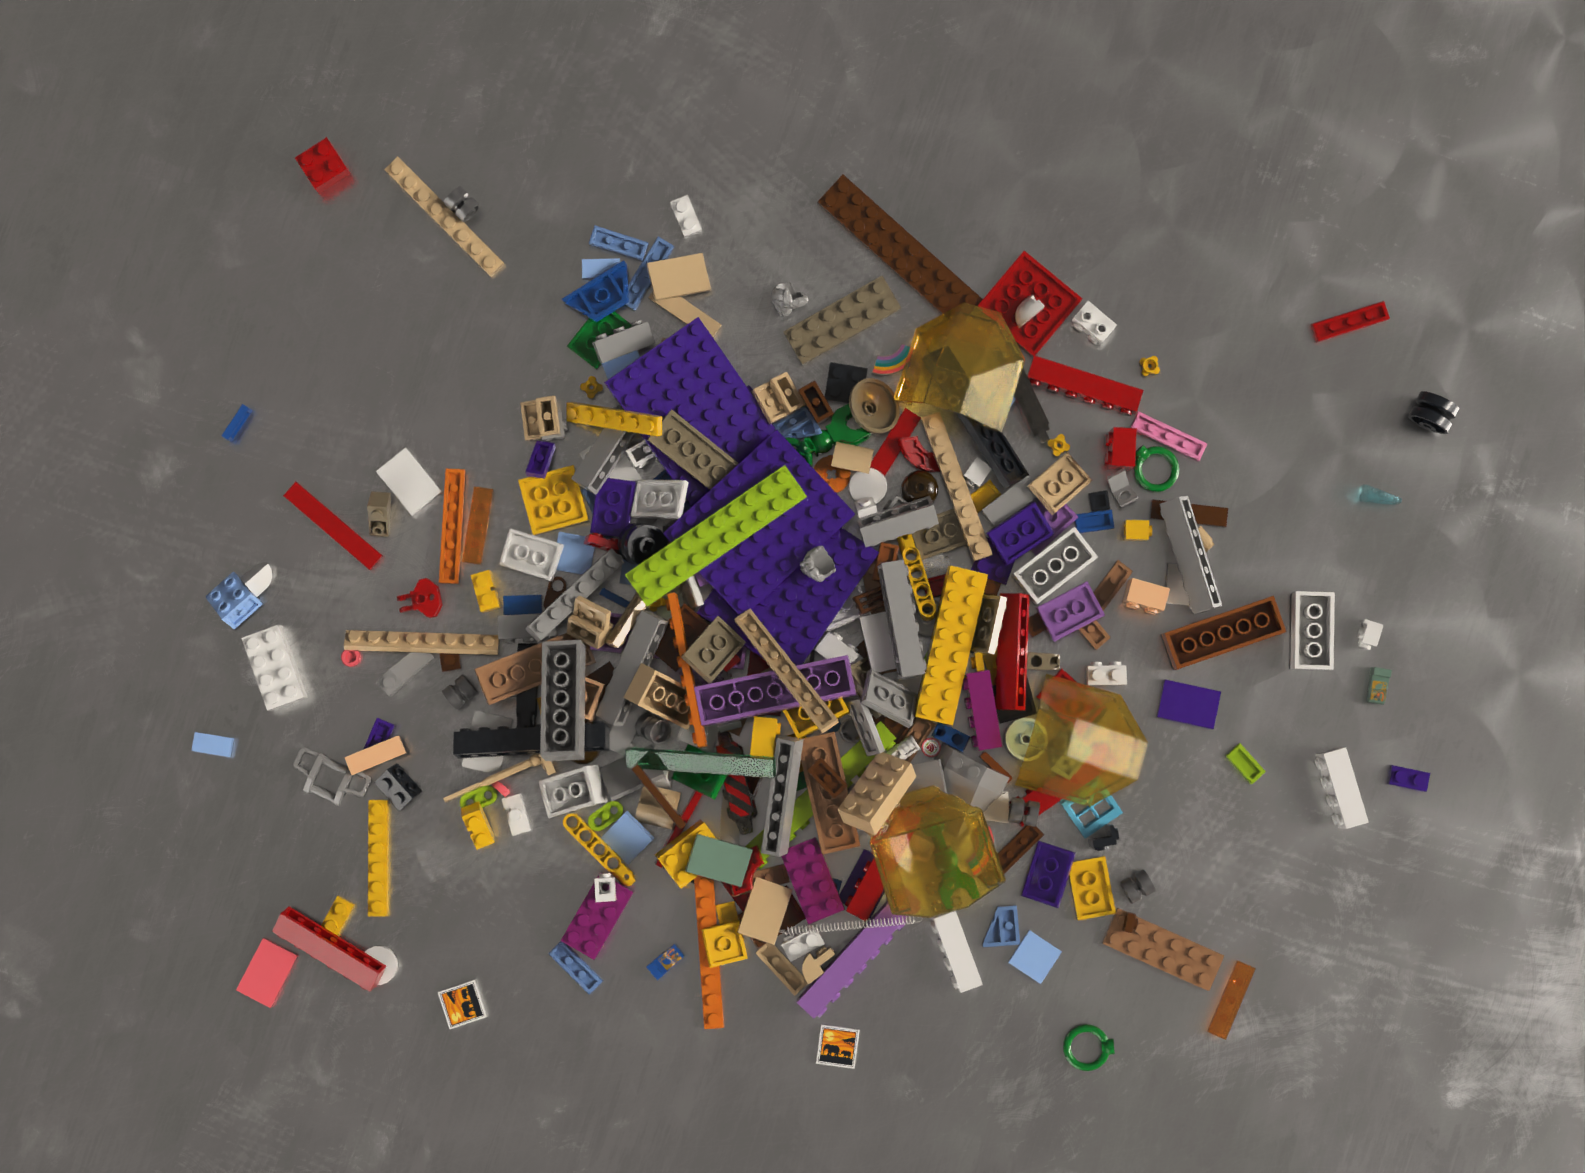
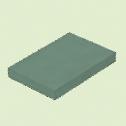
M697 833L685 871L741 887L753 849Z

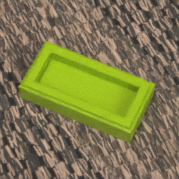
M1238 743L1225 755L1251 785L1266 772L1241 743Z

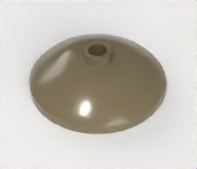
M874 378L863 379L854 385L849 396V406L855 421L863 429L874 434L890 431L897 424L900 414L899 403L892 389L884 382Z

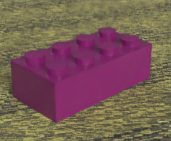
M990 670L967 673L964 676L962 688L967 691V697L964 700L966 709H970L971 716L968 717L969 728H973L974 736H971L972 747H976V751L1002 747Z
M814 837L788 848V854L781 857L808 924L844 911L845 907L825 857L822 855L817 838Z
M615 880L616 901L596 902L595 882L593 883L561 939L565 944L593 960L598 956L634 893V890L624 886L617 880ZM607 883L603 884V890H609V885Z

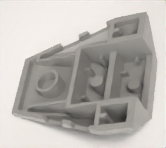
M942 742L941 750L934 760L941 759L948 797L927 801L925 814L930 812L939 814L945 823L944 831L958 838L995 799L1001 796L1009 777L982 765L960 753L959 750Z

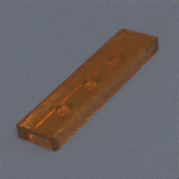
M474 486L462 562L482 565L493 489Z
M1238 960L1236 961L1207 1032L1222 1039H1227L1256 968Z

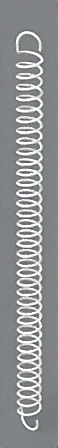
M852 921V928H853V929H856V927H857V922H856V921H855V924H856L855 928L853 927V921ZM795 926V933H796V934H799V933H800V927L798 926V930H799V931H798V933H797V932H796V926Z

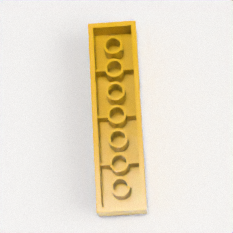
M951 565L947 567L926 657L927 668L925 674L922 675L918 691L915 717L953 725L988 574Z

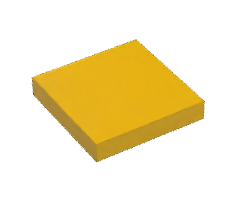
M739 920L701 929L710 968L748 959L743 935L737 933L740 925Z

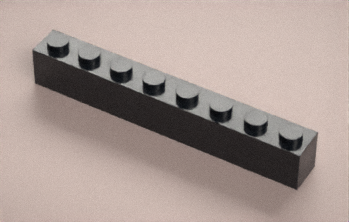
M593 721L592 724H585L584 752L609 751L610 728L603 721ZM541 724L529 728L526 725H518L516 728L511 729L507 726H499L493 730H490L488 727H481L475 731L469 728H462L460 731L454 732L453 755L458 759L540 754Z

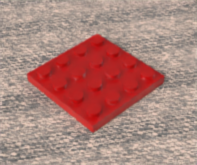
M1023 251L975 309L1033 357L1041 350L1083 298L1026 251ZM1034 295L1036 301L1039 299L1045 307L1019 328L1015 320L1017 307L1027 297Z

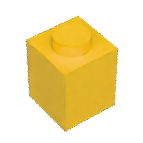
M1149 520L1124 521L1123 541H1147L1149 537H1152V525H1149Z

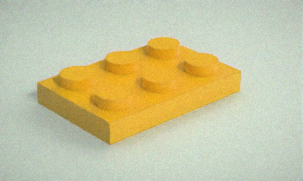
M1101 856L1073 861L1069 879L1077 920L1116 914L1106 857Z

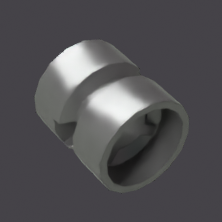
M459 186L446 197L444 204L451 211H456L455 215L462 222H466L478 211L480 204L473 197L469 198V193L462 186Z
M462 674L455 680L454 686H447L442 690V693L450 704L458 710L465 704V699L471 700L478 694V691L468 678Z
M645 713L636 722V732L639 736L659 745L669 739L671 726L667 721L653 714Z
M848 718L844 720L839 729L841 738L848 743H855L861 740L853 719Z
M1012 797L1008 822L1019 824L1023 821L1024 825L1035 827L1038 820L1040 802L1029 800L1025 803L1024 799ZM1024 809L1028 811L1027 815H1023Z
M1144 869L1135 873L1134 878L1128 877L1120 882L1131 904L1141 900L1142 895L1148 896L1156 892L1151 879ZM1134 884H1137V886H1138V888H1139L1138 891H1136V890L1134 889V887H1133Z

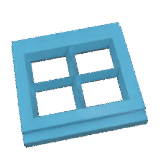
M1095 776L1059 801L1085 839L1123 813L1098 776ZM1097 787L1103 796L1091 804L1085 795ZM1083 798L1088 807L1076 814L1070 805ZM1106 799L1111 808L1099 816L1094 806ZM1091 810L1096 819L1084 826L1078 817Z

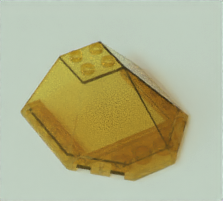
M964 302L916 328L893 401L912 406L913 402L929 404L960 413L984 424L985 428L1002 432L1026 359L1000 312Z
M1046 674L1033 731L1015 785L1090 807L1137 781L1148 741L1122 696Z
M934 785L905 793L878 833L873 835L869 842L893 915L933 918L968 908L1006 882L982 809L976 806L973 807L965 803L964 800L941 791L940 788Z

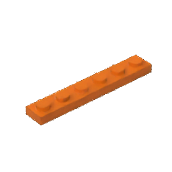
M446 468L439 583L459 584L465 469Z

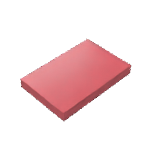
M263 938L236 991L271 1008L298 955Z

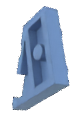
M806 406L773 424L776 428L775 430H778L784 438L797 439L822 433Z
M1017 905L997 907L984 938L983 948L1019 945Z

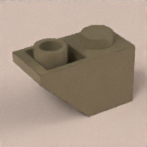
M371 491L367 505L370 536L389 537L391 495L387 492Z

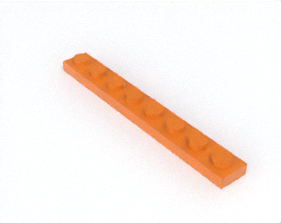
M674 592L667 594L668 599H665L667 611L671 610L672 618H669L671 630H675L676 637H673L675 649L678 648L680 656H677L678 667H682L683 675L680 677L682 686H686L687 694L684 695L686 706H690L691 713L688 714L690 725L694 726L695 732L692 733L693 742L699 748L708 745L704 726L701 725L694 690L696 685L693 670L681 658L688 649L678 595Z
M698 875L694 878L704 1029L724 1028L720 966L709 967L701 930L717 925L714 879Z

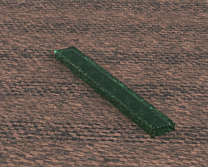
M630 747L625 749L626 768H632L633 765L638 763L642 769L766 778H774L776 776L775 757Z

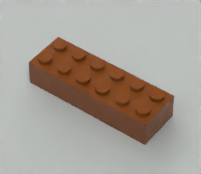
M1271 596L1161 635L1174 670H1178L1287 631L1275 598Z

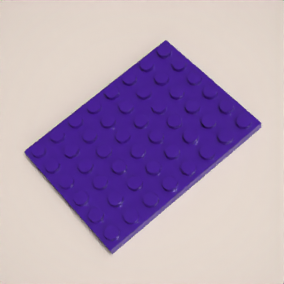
M699 317L604 382L623 410L662 416L663 420L672 409L738 463L742 462L776 431L774 425L768 423L756 399ZM640 434L672 480H686L688 482L685 499L691 507L710 491L647 441L650 435Z
M778 430L774 431L663 533L670 542H673L784 465L788 468L807 495V498L699 571L738 615H741L748 609L753 610L800 566L808 551L814 547L822 546L855 516L851 508Z
M840 528L822 545L833 559L836 572L825 578L823 582H816L807 575H804L801 571V566H799L752 610L795 666L802 665L879 554L871 546L865 547L862 540L844 528ZM713 589L704 604L697 611V614L709 623L719 616L746 642L743 646L764 659L735 623L734 619L739 615Z

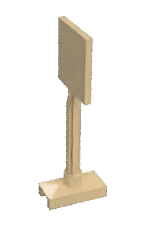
M540 754L529 756L530 758L485 778L480 783L478 782L443 799L447 803L531 766L535 767L541 764L548 776L556 771L551 761H545Z

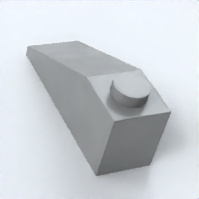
M410 652L390 668L376 683L388 696L393 697L435 657L431 653Z

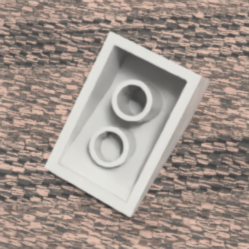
M598 764L585 766L539 781L548 818L608 802Z

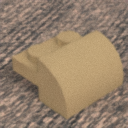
M787 372L751 391L769 424L784 419L805 406L803 399Z
M556 396L536 398V400L520 403L526 441L541 439L542 436L561 434Z
M836 442L831 466L869 474L874 449Z
M578 596L575 598L573 615L568 618L567 634L598 650L603 646L612 631L613 624L610 623L611 611L582 596Z
M642 787L635 819L641 823L673 830V820L648 789ZM658 787L677 811L681 792Z
M825 945L816 951L815 957L811 952L805 955L802 963V972L808 984L824 973L821 965L835 955V951L830 945L827 948Z

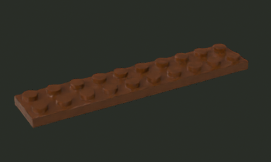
M844 174L817 202L957 329L976 310L975 308L983 300Z

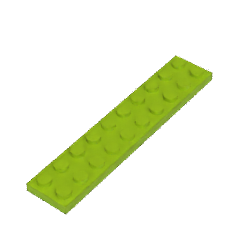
M784 465L626 573L625 576L648 607L807 498V495Z

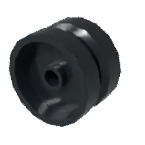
M1421 391L1416 399L1418 406L1412 408L1409 419L1427 430L1439 434H1448L1452 426L1449 419L1456 417L1459 407L1440 395Z
M636 522L629 524L622 530L617 545L619 553L624 560L631 564L639 565L666 547L667 543L660 529L653 525Z

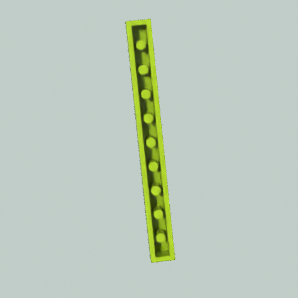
M880 721L875 726L884 749L889 751L896 744L894 742L896 737ZM861 740L841 757L844 776L848 785L847 789L853 784L851 780L856 775L861 777L866 770V766L876 756V754L866 755ZM808 789L795 800L789 842L797 836L795 832L799 828L803 830L811 823L809 819L813 816ZM764 829L745 847L751 848L758 845L761 853ZM761 853L764 864L758 867L759 869L768 863L766 859L770 855Z

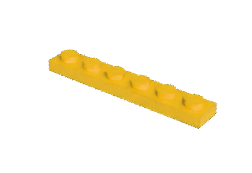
M578 402L566 403L567 422L651 436L662 435V416Z
M368 800V917L388 916L389 800Z

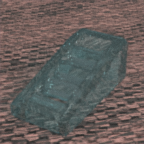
M1367 484L1360 486V502L1398 505L1402 502V498Z

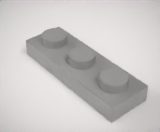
M862 697L846 702L866 755L871 756L884 752L885 749L870 710L867 706L861 704Z

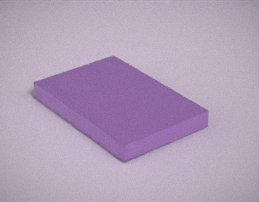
M1040 501L1037 503V506L1055 534L1031 549L1035 556L1078 518L1067 504L1051 515Z
M1088 581L1036 607L1053 642L1105 616Z

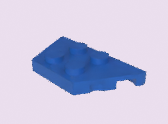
M623 260L562 298L563 302L595 322L629 302L626 262Z

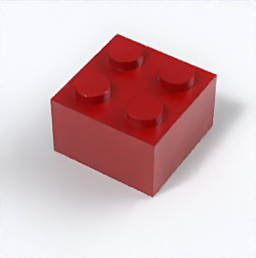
M327 137L295 157L319 194L351 174Z
M1113 427L1106 434L1105 446H1108V451L1104 455V465H1107V470H1121L1124 468L1125 471H1130L1135 467L1137 428Z

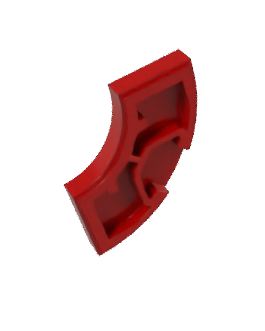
M918 436L898 439L903 455L913 466L930 473L940 472L933 452L923 448L918 440Z
M758 845L751 847L753 851L742 886L732 885L734 896L753 889V875L757 868L764 864Z

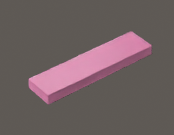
M1139 411L1130 427L1137 428V433L1198 462L1207 446V443Z

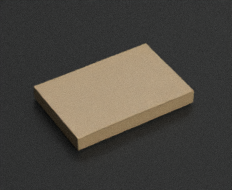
M703 253L647 263L655 301L711 290Z
M1066 452L1027 487L1050 514L1053 515L1092 480L1072 456Z
M755 877L753 889L750 892L737 933L775 945L792 889Z

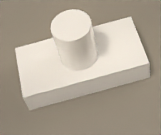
M521 793L503 798L502 803L512 836L531 831Z

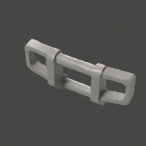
M304 747L300 749L293 763L296 770L308 776L303 791L317 794L332 801L337 806L340 805L345 793L360 798L364 797L372 781L370 776L359 772L355 775L367 780L362 791L357 792L347 789L353 777L347 766L326 758V755L322 753H316ZM305 753L317 758L310 772L298 765ZM322 764L345 774L336 794L313 785Z

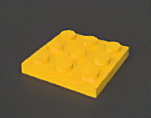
M574 465L549 471L545 479L527 477L518 480L534 536L589 521L580 486L571 479L575 473Z

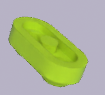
M487 785L466 793L460 799V807L468 806L467 801L469 799H472L474 803L479 801L482 808L491 805L497 800V790ZM487 791L491 792L492 795L489 799L485 797Z
M618 801L608 802L589 816V827L594 831L605 829L623 815V805ZM612 807H616L618 809V812L616 814L611 813ZM597 817L601 818L602 823L600 825H597L595 823V819Z

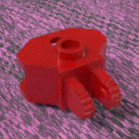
M428 578L419 579L414 591H410L409 594L397 596V601L412 599L413 604L399 608L400 613L414 610L420 611L428 618L438 616L443 606L439 587ZM434 594V599L430 600V596Z

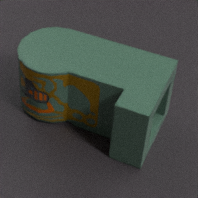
M1378 667L1370 668L1367 702L1384 705L1392 670Z

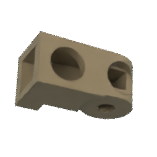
M1027 652V670H1060V655Z

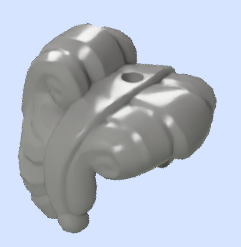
M791 282L776 285L771 293L773 305L782 316H789L793 309L802 307L809 301L807 295L801 292L795 293Z
M824 546L812 548L805 555L804 561L800 563L803 574L816 582H823L825 578L836 572L833 559L828 555Z

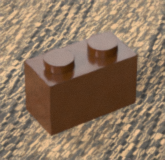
M815 380L798 389L806 408L818 425L832 418L834 413Z

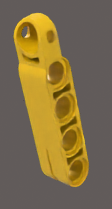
M912 534L897 537L904 564L908 566V580L912 587L919 615L923 620L931 621L936 617V605L920 553L915 547ZM908 554H914L916 555V558L914 560H908L906 559V556ZM918 571L922 575L919 578H913L912 573ZM920 589H925L927 591V594L925 596H919L917 594V591ZM925 607L933 609L930 614H925L922 610Z
M571 813L564 817L563 826L620 883L630 887L636 882L633 872L622 862L621 857L578 814ZM571 816L577 819L575 827H570L567 823L568 818ZM588 830L591 833L589 841H584L581 838L582 831ZM597 844H602L605 848L602 855L597 854L594 850ZM613 857L618 860L617 868H611L608 865L610 858ZM625 874L629 875V879L625 878Z

